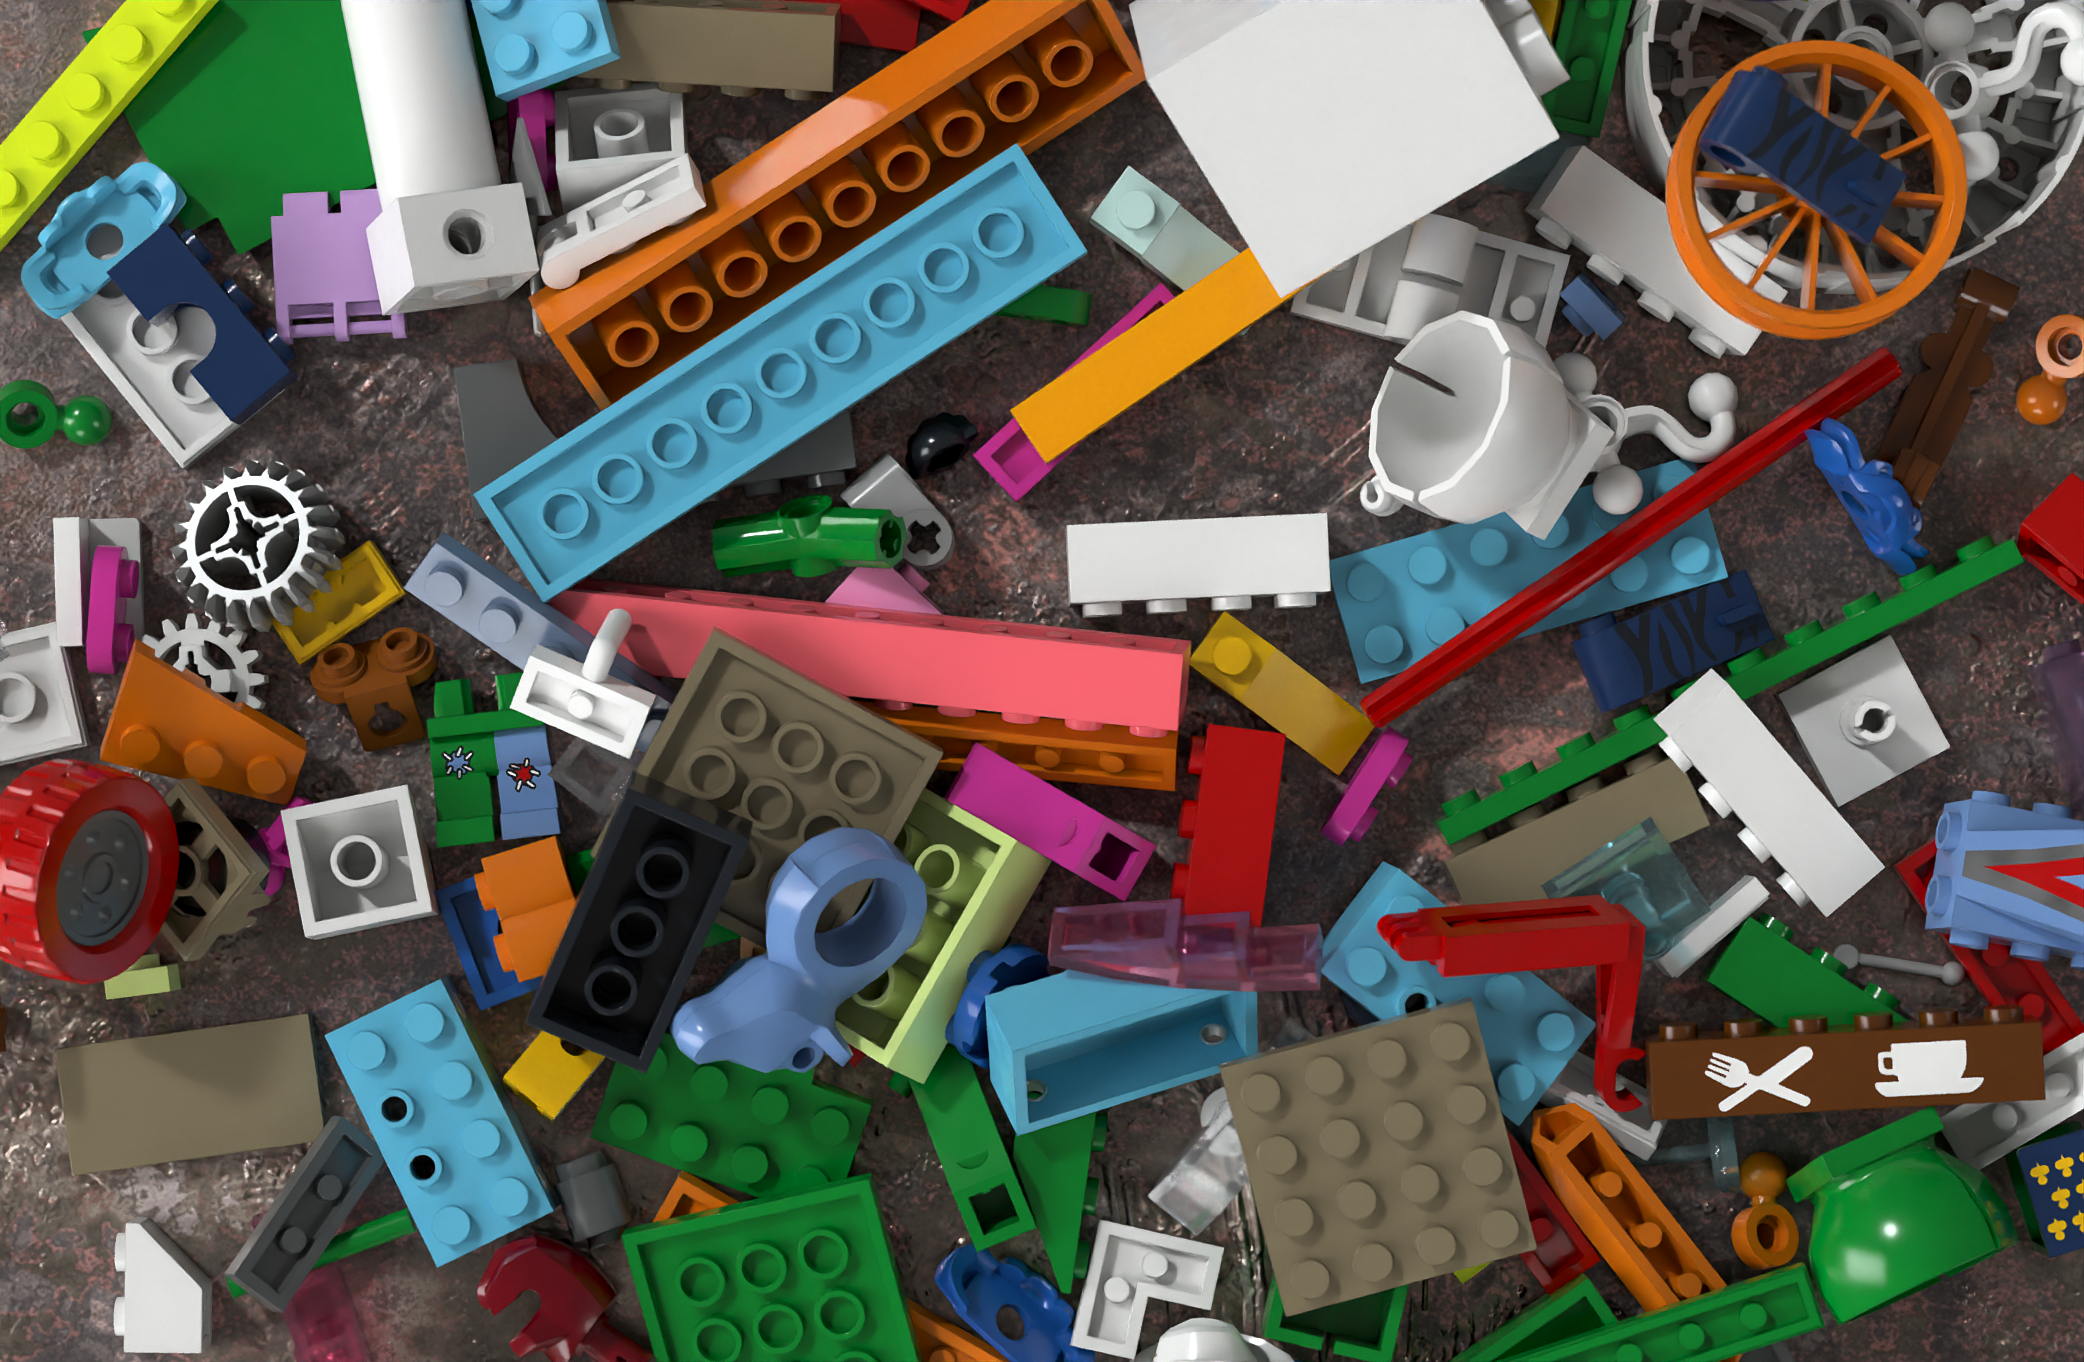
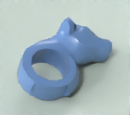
M840 827L809 839L789 855L773 879L766 902L767 953L739 959L705 994L687 999L677 1007L670 1020V1031L682 1053L697 1064L728 1060L764 1073L784 1068L805 1073L820 1063L825 1052L839 1065L844 1066L854 1054L839 1030L835 1027L836 1010L846 999L862 990L892 966L915 942L921 931L927 909L925 883L898 847L882 834L865 828ZM866 878H875L869 898L855 916L842 926L828 932L814 933L819 915L831 898L850 884Z

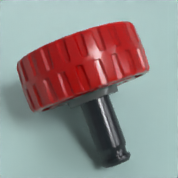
M55 759L28 769L0 795V958L4 962L43 977L86 985L106 981L118 976L131 967L146 952L158 935L169 912L176 889L179 869V843L173 816L166 801L149 782L134 774L101 764L73 759Z

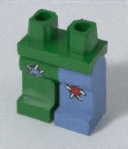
M523 672L495 675L499 710L475 711L472 678L435 682V717L426 720L428 737L430 738V758L434 780L437 848L492 842L501 838L495 777L498 780L503 840L560 834L566 830L549 724L510 708Z

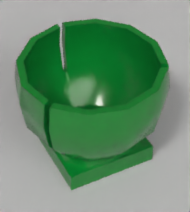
M1929 1106L1826 1152L1785 1180L1796 1204L1806 1199H1810L1814 1204L1807 1259L1819 1298L1838 1327L1867 1316L1941 1282L1939 1275L1943 1273L1949 1278L1992 1257L2019 1241L2008 1207L1984 1174L1935 1146L1934 1137L1944 1129V1126L1934 1106Z

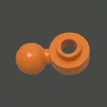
M2063 314L2053 317L2042 326L2037 335L2035 344L2036 356L2044 369L2041 375H2035L2025 380L2019 387L2016 395V405L2019 413L2032 424L2048 425L2057 421L2067 407L2068 397L2064 388L2067 379L2084 377V316ZM2077 335L2082 341L2083 348L2080 355L2073 359L2067 352V343L2072 336Z
M1768 1151L1752 1153L1740 1165L1738 1171L1739 1185L1742 1191L1751 1198L1752 1207L1742 1210L1736 1216L1731 1231L1733 1247L1738 1257L1747 1266L1757 1270H1766L1786 1264L1794 1257L1799 1244V1233L1795 1220L1784 1207L1777 1204V1198L1787 1189L1788 1185L1785 1180L1789 1178V1170L1782 1158ZM1757 1233L1760 1236L1761 1244L1758 1240Z

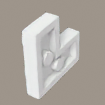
M1097 1220L1070 1345L1135 1359L1148 1297L1211 1311L1224 1248L1105 1220Z

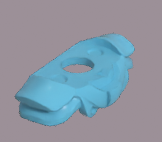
M140 162L131 165L115 180L108 175L103 176L92 186L80 192L75 191L65 198L57 207L58 211L51 223L38 236V240L42 244L41 248L25 262L22 268V284L37 307L53 319H58L86 301H89L112 280L106 273L161 226L172 222L187 201L182 187L160 167L150 162ZM113 225L118 227L123 234L122 249L116 256L110 259L101 260L93 257L88 248V240L91 233L100 226Z

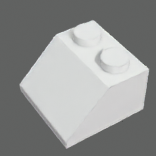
M657 82L632 83V87L627 89L594 87L555 92L556 174L564 214L686 153L690 156L683 93L660 91L657 89Z
M409 785L281 810L306 938L317 940L441 914L439 903L434 893L436 886L429 851Z

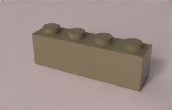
M606 0L621 58L577 75L579 78H594V86L603 89H627L632 87V81L657 82L658 90L669 93L693 92L696 90V84L721 86L722 94L735 97L756 96L759 94V88L785 89L784 96L793 100H819L823 98V92H833L839 80L841 4L784 0Z
M1656 748L1624 762L1622 765L1626 775L1606 784H1603L1600 775L1575 784L1564 790L1569 801L1545 811L1541 801L1506 817L1510 828L1491 837H1487L1484 829L1449 845L1453 854L1439 861L1460 905L1550 899L1705 828L1710 823L1687 773H1683L1668 755L1662 758Z

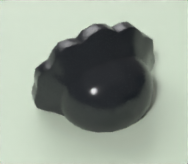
M946 412L938 414L935 418L922 421L917 431L910 436L907 443L908 451L905 462L911 477L914 480H919L927 475L938 474L954 465L966 454L969 449V443L979 433L978 429L964 415H952Z

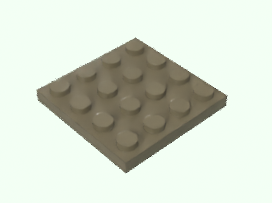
M714 626L635 772L753 821L750 841L714 922L767 949L766 902L773 879L789 855L809 839L840 827L869 829L882 834L890 842L894 843L944 752L941 747ZM617 805L591 850L590 856L593 858L596 856ZM866 878L850 884L831 898L819 915L814 933L828 932L850 920L874 878Z
M1470 997L1218 1064L1286 1317L1537 1249L1473 1000Z

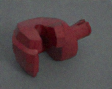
M541 1232L517 1237L496 1250L477 1286L479 1304L484 1309H490L492 1314L496 1316L519 1298L524 1290H533L541 1298L540 1309L509 1343L519 1358L542 1351L551 1362H572L576 1355L581 1358L584 1353L596 1362H649L654 1355L652 1352L646 1351L607 1322L610 1318L607 1312L618 1294L601 1269L584 1254Z

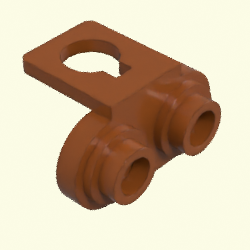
M399 627L388 631L382 638L354 645L334 643L325 647L319 653L317 661L311 668L310 680L316 695L321 700L332 704H347L363 749L366 752H372L420 740L425 737V728L410 687L422 683L434 673L438 665V655L433 641L427 635L415 632L407 627ZM388 702L391 710L399 711L406 717L404 723L400 727L389 731L377 730L372 727L369 721L376 714L375 705Z

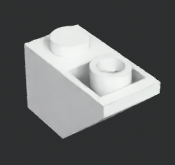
M136 1217L127 1222L126 1233H118L115 1242L116 1271H125V1297H117L115 1301L114 1332L116 1336H124V1352H204L211 1346L212 1281L150 1217Z

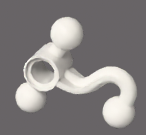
M1944 2L1932 8L1926 16L1923 24V34L1928 44L1934 50L1940 52L1942 63L1936 65L1927 74L1924 85L1943 107L1948 118L1954 121L1955 131L1965 160L1967 181H1979L1988 177L1999 163L2000 150L1995 140L1988 133L1982 131L1980 120L1987 117L1995 109L2000 95L2011 93L2025 86L2035 75L2041 58L2044 38L2049 30L2060 28L2067 33L2069 42L2061 53L2060 67L2065 77L2072 84L2084 87V13L2078 7L2065 2H2051L2034 9L2022 23L2012 62L2004 68L1992 71L1981 65L1969 63L1966 46L1974 36L1975 22L1970 12L1963 5L1955 2ZM1965 74L1972 85V94L1969 101L1958 109L1951 99V88L1955 80Z
M1578 352L1564 353L1553 361L1562 377L1564 388L1614 431L1613 436L1589 471H1597L1598 475L1594 479L1592 487L1595 502L1605 512L1612 515L1626 514L1635 509L1642 499L1643 486L1641 478L1634 469L1621 465L1617 455L1624 439L1642 433L1653 434L1677 456L1694 463L1712 462L1726 453L1734 444L1737 426L1733 412L1737 408L1738 392L1732 380L1721 373H1706L1697 378L1690 386L1688 393L1690 409L1697 418L1711 424V433L1706 437L1698 438L1690 434L1673 416L1663 409L1652 405L1624 409L1612 397L1601 394L1593 395L1592 392L1597 383L1596 367L1588 357Z

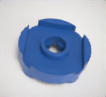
M1024 943L1008 945L996 954L990 950L980 952L968 968L967 981L969 984L961 996L956 1012L946 1025V1040L954 1045L962 1056L984 1069H990L985 996L1003 991L1011 986L1023 985L1052 976L1047 972V965H1053L1050 958Z

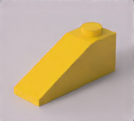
M1226 611L1219 615L1190 655V669L1278 733L1286 734V738L1338 776L1375 727L1365 715Z

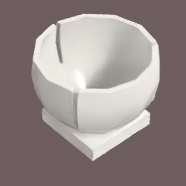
M1464 310L1425 325L1394 359L1398 363L1414 369L1450 388L1452 392H1444L1413 375L1389 366L1371 410L1369 459L1383 489L1409 507L1436 518L1463 524H1474L1505 511L1527 533L1545 540L1613 436L1614 431L1564 388L1562 377L1546 348L1519 327Z

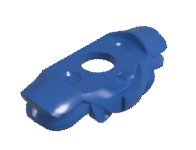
M1826 417L1821 423L1820 431L1814 429L1806 430L1805 434L1813 451L1815 465L1827 479L1859 529L1871 552L1877 558L1882 559L1899 575H1906L1916 571L1917 567L1913 559H1923L1929 555L1928 550L1918 544L1913 538L1921 530L1922 514L1919 509L1913 507L1912 501L1904 487L1893 479L1894 471L1891 464L1881 460H1871L1866 463L1862 457L1858 440L1852 430L1834 419ZM1854 497L1860 502V504H1861L1863 507H1861V506L1859 505V503L1854 499Z
M973 1243L955 1249L939 1263L934 1280L953 1306L955 1312L1008 1361L1095 1362L1094 1350L1070 1345L1073 1333L1071 1324L1075 1319V1312L1067 1302L1061 1300L1057 1288L1041 1273L1030 1270L1022 1261L1014 1257L1007 1256L999 1261L987 1248L977 1252ZM999 1308H1012L1021 1316L1024 1322V1335L1021 1340L1008 1339L1000 1332L996 1322Z

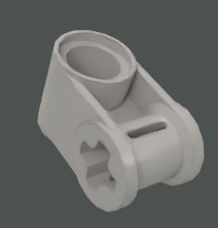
M886 451L840 494V497L851 508L890 509L896 517H903L908 536L903 547V559L915 569L922 571L937 570L947 564L953 556L956 542L954 532L947 520L923 495L924 491ZM921 526L927 532L934 527L941 529L935 537L940 546L936 553L931 555L924 549L916 554L910 551L916 544L911 534L915 528Z

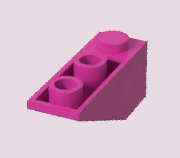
M977 742L944 797L951 803L1124 902L1156 848V845Z

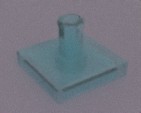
M1651 816L1541 885L1549 899L1602 895L1610 904H1622L1646 926L1644 960H1656L1663 957L1673 946V934L1711 911L1704 897Z

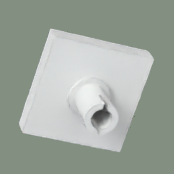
M1885 635L1775 694L1778 703L1834 807H1840L1950 748L1946 737L1891 635Z

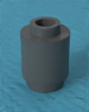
M600 1150L554 1167L559 1183L553 1186L573 1241L577 1242L587 1239L589 1248L592 1250L622 1239L623 1225L633 1221L634 1218L614 1163L607 1164L603 1151Z

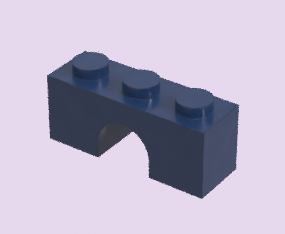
M165 223L106 273L147 322L156 327L161 326L175 313L187 308L204 309L210 315L216 330L214 346L208 356L189 372L229 420L241 425L299 377L288 364L297 355L272 326L262 333L247 315L255 307L254 303L231 277L221 284L206 266L214 256L190 228L180 235L175 228Z

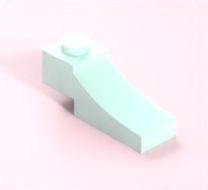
M1130 166L1126 168L1090 217L1092 225L1139 258L1141 264L1181 293L1240 254L1191 215L1178 201ZM1250 327L1241 332L1239 335L1241 337H1244V335L1247 333Z

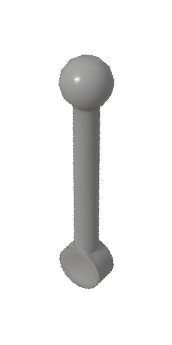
M1841 944L1833 952V957L1848 966V969L1861 965L1941 978L1946 985L1951 987L1960 985L1966 977L1964 968L1955 961L1948 962L1944 966L1860 953L1854 946L1849 944Z

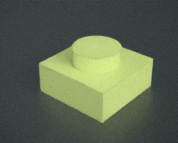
M159 953L142 955L127 970L116 977L104 981L106 1000L171 992L180 989L178 963L160 965Z

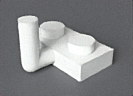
M613 609L608 613L592 642L584 664L536 644L529 656L510 708L630 759L657 696L608 675L615 655L632 625L630 614L623 609Z

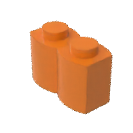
M559 835L482 858L481 862L484 872L474 874L477 891L484 910L489 911L496 908L503 933L493 936L501 967L504 973L515 970L519 983L544 975L577 899Z

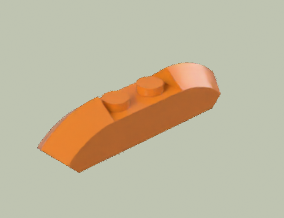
M1576 1103L1534 1111L1531 1145L1546 1181L1566 1211L1646 1312L1727 1286L1592 1113ZM1742 1354L1718 1362H1739Z

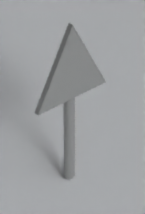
M517 118L508 184L522 182L539 266L540 257L536 246L538 233L537 215H552L524 119ZM540 266L539 271L530 278L531 296L543 288ZM532 307L534 334L542 337L546 334V329Z

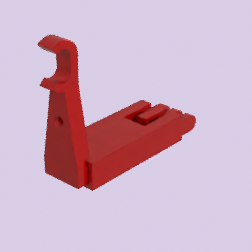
M1602 895L1421 908L1417 912L1387 914L1379 919L1376 927L1377 933L1402 960L1407 962L1427 960L1432 966L1437 965V971L1443 978L1596 965L1595 1092L1611 1109L1618 1112L1633 1111L1643 1105L1626 1087L1620 1091H1615L1618 1065L1627 1059H1634L1638 1062L1646 1054L1636 1042L1631 1040L1644 955L1646 926L1622 904H1610Z

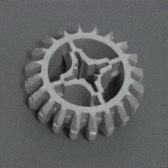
M247 460L242 476L233 467L223 466V484L220 486H216L210 480H201L203 491L207 496L201 503L196 500H184L186 509L193 516L190 522L174 523L176 533L185 538L186 541L170 548L173 558L183 563L174 574L178 582L185 587H190L186 593L188 600L198 608L204 607L205 615L216 623H223L227 619V624L236 631H245L251 623L252 627L259 632L269 633L274 617L284 626H293V609L297 606L306 612H315L314 601L310 598L311 594L316 589L321 593L332 592L331 584L323 578L325 572L343 569L341 560L330 553V551L346 544L344 535L333 528L342 519L337 509L332 505H326L330 499L327 491L319 484L313 485L311 477L302 470L294 469L289 473L288 467L281 462L273 460L266 470L258 461ZM264 503H284L291 505L295 513L284 518L279 514L265 518L257 512L255 506ZM295 554V556H294V558L292 559L291 563H290L289 566L287 567L289 560H290L291 557ZM232 574L238 578L251 574L260 581L261 587L244 591L226 588L222 579Z

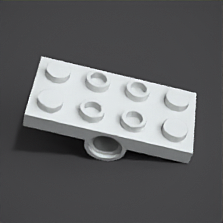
M1428 213L1348 259L1295 295L1289 314L1407 345L1425 325L1464 310L1519 327L1546 348L1571 255L1479 231V228L1463 221Z

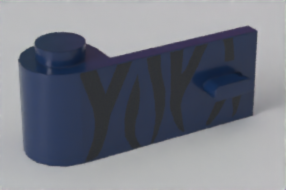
M1754 66L1752 71L1739 70L1735 72L1698 140L1702 150L1716 161L1734 170L1747 174L1766 175L1861 243L1870 244L1907 175L1787 90L1789 82L1777 72L1763 66Z
M1746 569L1728 576V578L1713 582L1623 621L1617 622L1612 611L1577 626L1582 637L1572 641L1571 646L1599 713H1603L1775 640L1749 575Z

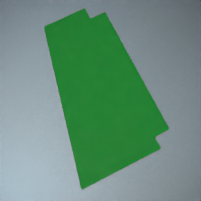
M219 0L123 110L149 162L166 171L182 187L187 201L177 215L185 230L188 228L194 230L218 218L239 255L272 238L271 216H283V194L328 191L330 208L340 202V191L362 190L376 183L340 0ZM467 8L490 123L508 113L507 103L495 94L477 22ZM102 27L83 32V37L87 44ZM565 80L549 85L542 89L552 90L558 87L559 85L563 84Z

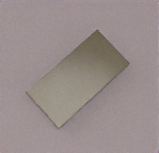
M311 1012L54 1049L72 1176L315 1142L327 1124Z

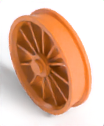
M1808 40L1778 45L1759 52L1739 63L1714 84L1687 118L1673 146L1667 169L1665 202L1671 235L1679 256L1699 287L1716 304L1740 321L1761 331L1794 339L1821 340L1855 334L1875 326L1903 308L1933 281L1951 255L1960 235L1967 201V175L1961 145L1950 119L1934 95L1918 78L1893 60L1870 49L1838 41ZM1754 66L1769 68L1780 75L1815 72L1814 110L1827 119L1831 75L1850 79L1877 93L1850 132L1852 137L1857 139L1884 99L1891 103L1914 129L1918 136L1917 139L1879 156L1890 163L1924 147L1933 175L1935 194L1898 191L1890 206L1934 210L1933 223L1922 253L1882 225L1879 226L1872 241L1912 269L1905 279L1891 291L1877 297L1846 231L1770 178L1696 170L1697 157L1700 150L1698 140L1735 72L1739 70L1752 71ZM1695 186L1776 194V203L1706 234L1697 207ZM1781 213L1786 221H1788L1787 225L1751 277L1744 283L1725 265L1714 250L1712 243ZM1795 227L1806 229L1800 308L1777 302L1753 289ZM1821 227H1824L1861 305L1836 310H1815Z

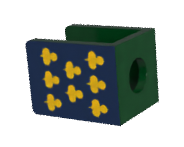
M2073 1120L2053 1126L2003 1156L2032 1249L2049 1258L2084 1248V1128L2080 1122Z

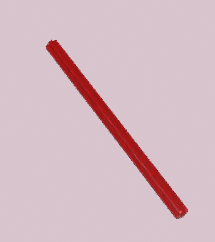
M1888 348L1877 349L1383 684L1360 702L1361 709L1368 720L1376 728L1386 726L1806 441V430L1814 429L1820 431L1821 423L1826 417L1837 420L1901 376L1903 371L1898 360Z

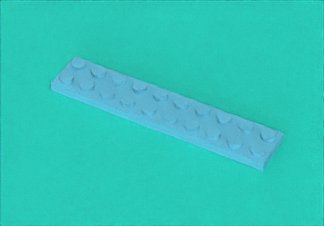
M1016 143L473 495L542 602L548 603L1085 256L1087 250L1018 143Z

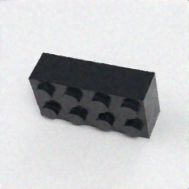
M632 771L532 1000L525 1024L647 1074L750 841L753 821Z

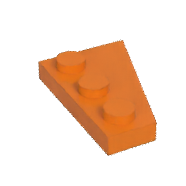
M135 638L101 745L100 760L179 780L195 778L200 785L287 806L291 800L307 747L306 739L242 701L233 703L205 686V679L187 668H184L181 672L156 657L155 649Z

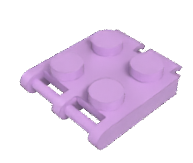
M378 190L340 191L341 213H332L331 207L329 208L328 191L283 194V216H271L276 328L287 344H293V338L335 336L336 342L350 341L351 335L392 333L394 339L407 338V313L391 315V320L350 322V317L382 316L366 228L382 213ZM334 318V323L293 325V320Z

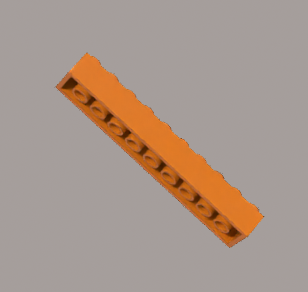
M989 0L702 185L706 206L697 210L685 222L675 226H666L638 240L629 250L620 254H610L580 269L579 278L576 283L568 288L554 289L546 286L528 297V300L559 351L600 411H603L1014 144L1018 143L1025 156L1062 134L1144 81L1146 75L1143 63L1108 0Z

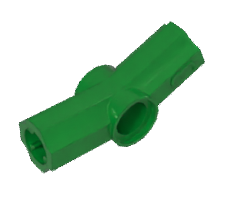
M817 494L793 499L774 512L716 520L712 528V551L717 570H721L725 578L791 569L792 573L799 577H815L835 571L841 566L891 569L903 559V547L908 536L903 517H896L890 509L834 507L832 498L827 495Z

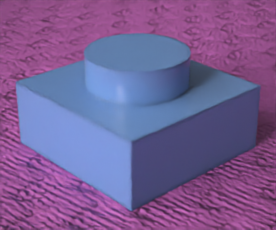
M1583 271L1559 294L1568 303L1561 311L1586 337L1595 331L1605 340L1627 317Z

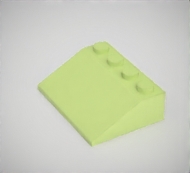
M926 788L923 789L893 843L912 865L926 886L927 909L921 931L915 942L892 966L862 990L846 999L836 1010L835 1027L848 1044L884 1066L922 1084L925 1083L948 1043L945 1038L946 1025L956 1012L961 996L969 984L967 981V971L971 962L984 950H990L996 954L1002 949L1052 861ZM875 878L853 916L860 911L869 898Z

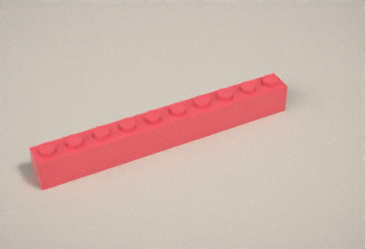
M585 578L548 602L549 605L594 636L597 635L611 610L623 609L627 611L632 618V625L617 652L659 681H661V676L686 679L714 626L848 698L850 696L872 698L876 707L887 710H908L913 707V703L938 705V713L953 717L976 715V710L1001 712L1002 720L1018 724L1037 723L1040 721V716L1065 719V726L1076 730H1100L1104 728V723L1127 725L1131 734L1142 737H1164L1168 735V730L1178 731L1186 716L1191 640Z

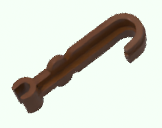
M1975 266L1972 269L1968 268L1957 289L1953 303L1959 307L1947 333H1933L1924 338L1920 344V360L1930 370L1912 376L1874 460H1881L1891 464L1894 471L1893 479L1904 487L1912 501L1913 507L1921 510L1933 483L1939 475L1973 402L1968 387L1981 386L1988 382L1992 376L1994 369L1993 361L1989 354L1983 351V348L1995 323L2001 325L2008 316L2020 290V287Z

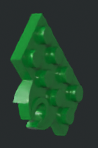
M667 1027L647 1074L615 1062L590 1138L762 1198L846 1179L874 1100L814 1079L816 1066L805 1073L795 1072L787 1068L764 1073L728 1060L697 1064L682 1053L673 1038L670 1028Z

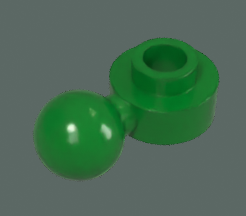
M18 380L0 389V438L13 447L28 449L40 446L47 442L56 430L63 431L70 441L78 445L91 446L101 442L110 432L112 426L111 412L108 406L95 396L81 395L71 399L66 405H57L51 391L36 381ZM20 403H30L36 407L28 415H19L13 411L15 406Z

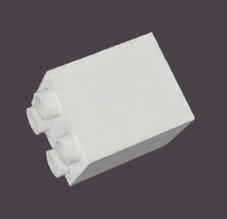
M1136 0L1129 4L1143 67L1149 85L1280 298L1560 138L1540 96L1571 78L1552 46L1551 39L1529 0Z

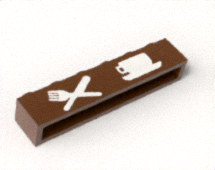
M1992 1005L1984 1007V1017L1958 1018V1009L1931 1008L1919 1010V1020L1893 1022L1892 1012L1874 1011L1853 1014L1854 1024L1828 1025V1016L1825 1015L1792 1016L1788 1018L1789 1027L1764 1029L1762 1019H1730L1724 1021V1031L1698 1032V1023L1696 1022L1659 1024V1034L1644 1035L1648 1113L1653 1120L2045 1100L2042 1022L2031 1014L2023 1015V1006Z

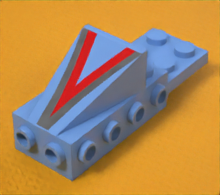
M1973 791L1972 799L1944 804L1943 813L1936 828L1935 843L1937 853L1933 877L1928 884L1925 898L1927 910L1925 930L1950 934L1949 944L1964 948L1988 950L1989 942L2011 946L2010 956L2026 960L2048 962L2050 954L2072 958L2071 968L2084 971V821L2071 819V808L2055 804L2033 803L2032 811L2010 807V796L1988 791Z

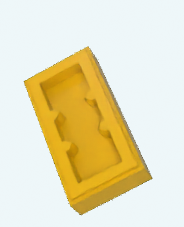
M372 540L367 541L342 558L341 565L343 569L325 572L323 578L331 584L332 592L321 593L316 589L311 594L310 598L314 601L315 612H306L299 606L293 609V626H284L274 617L272 625L299 665L306 664L319 655L325 647L337 643L408 594Z

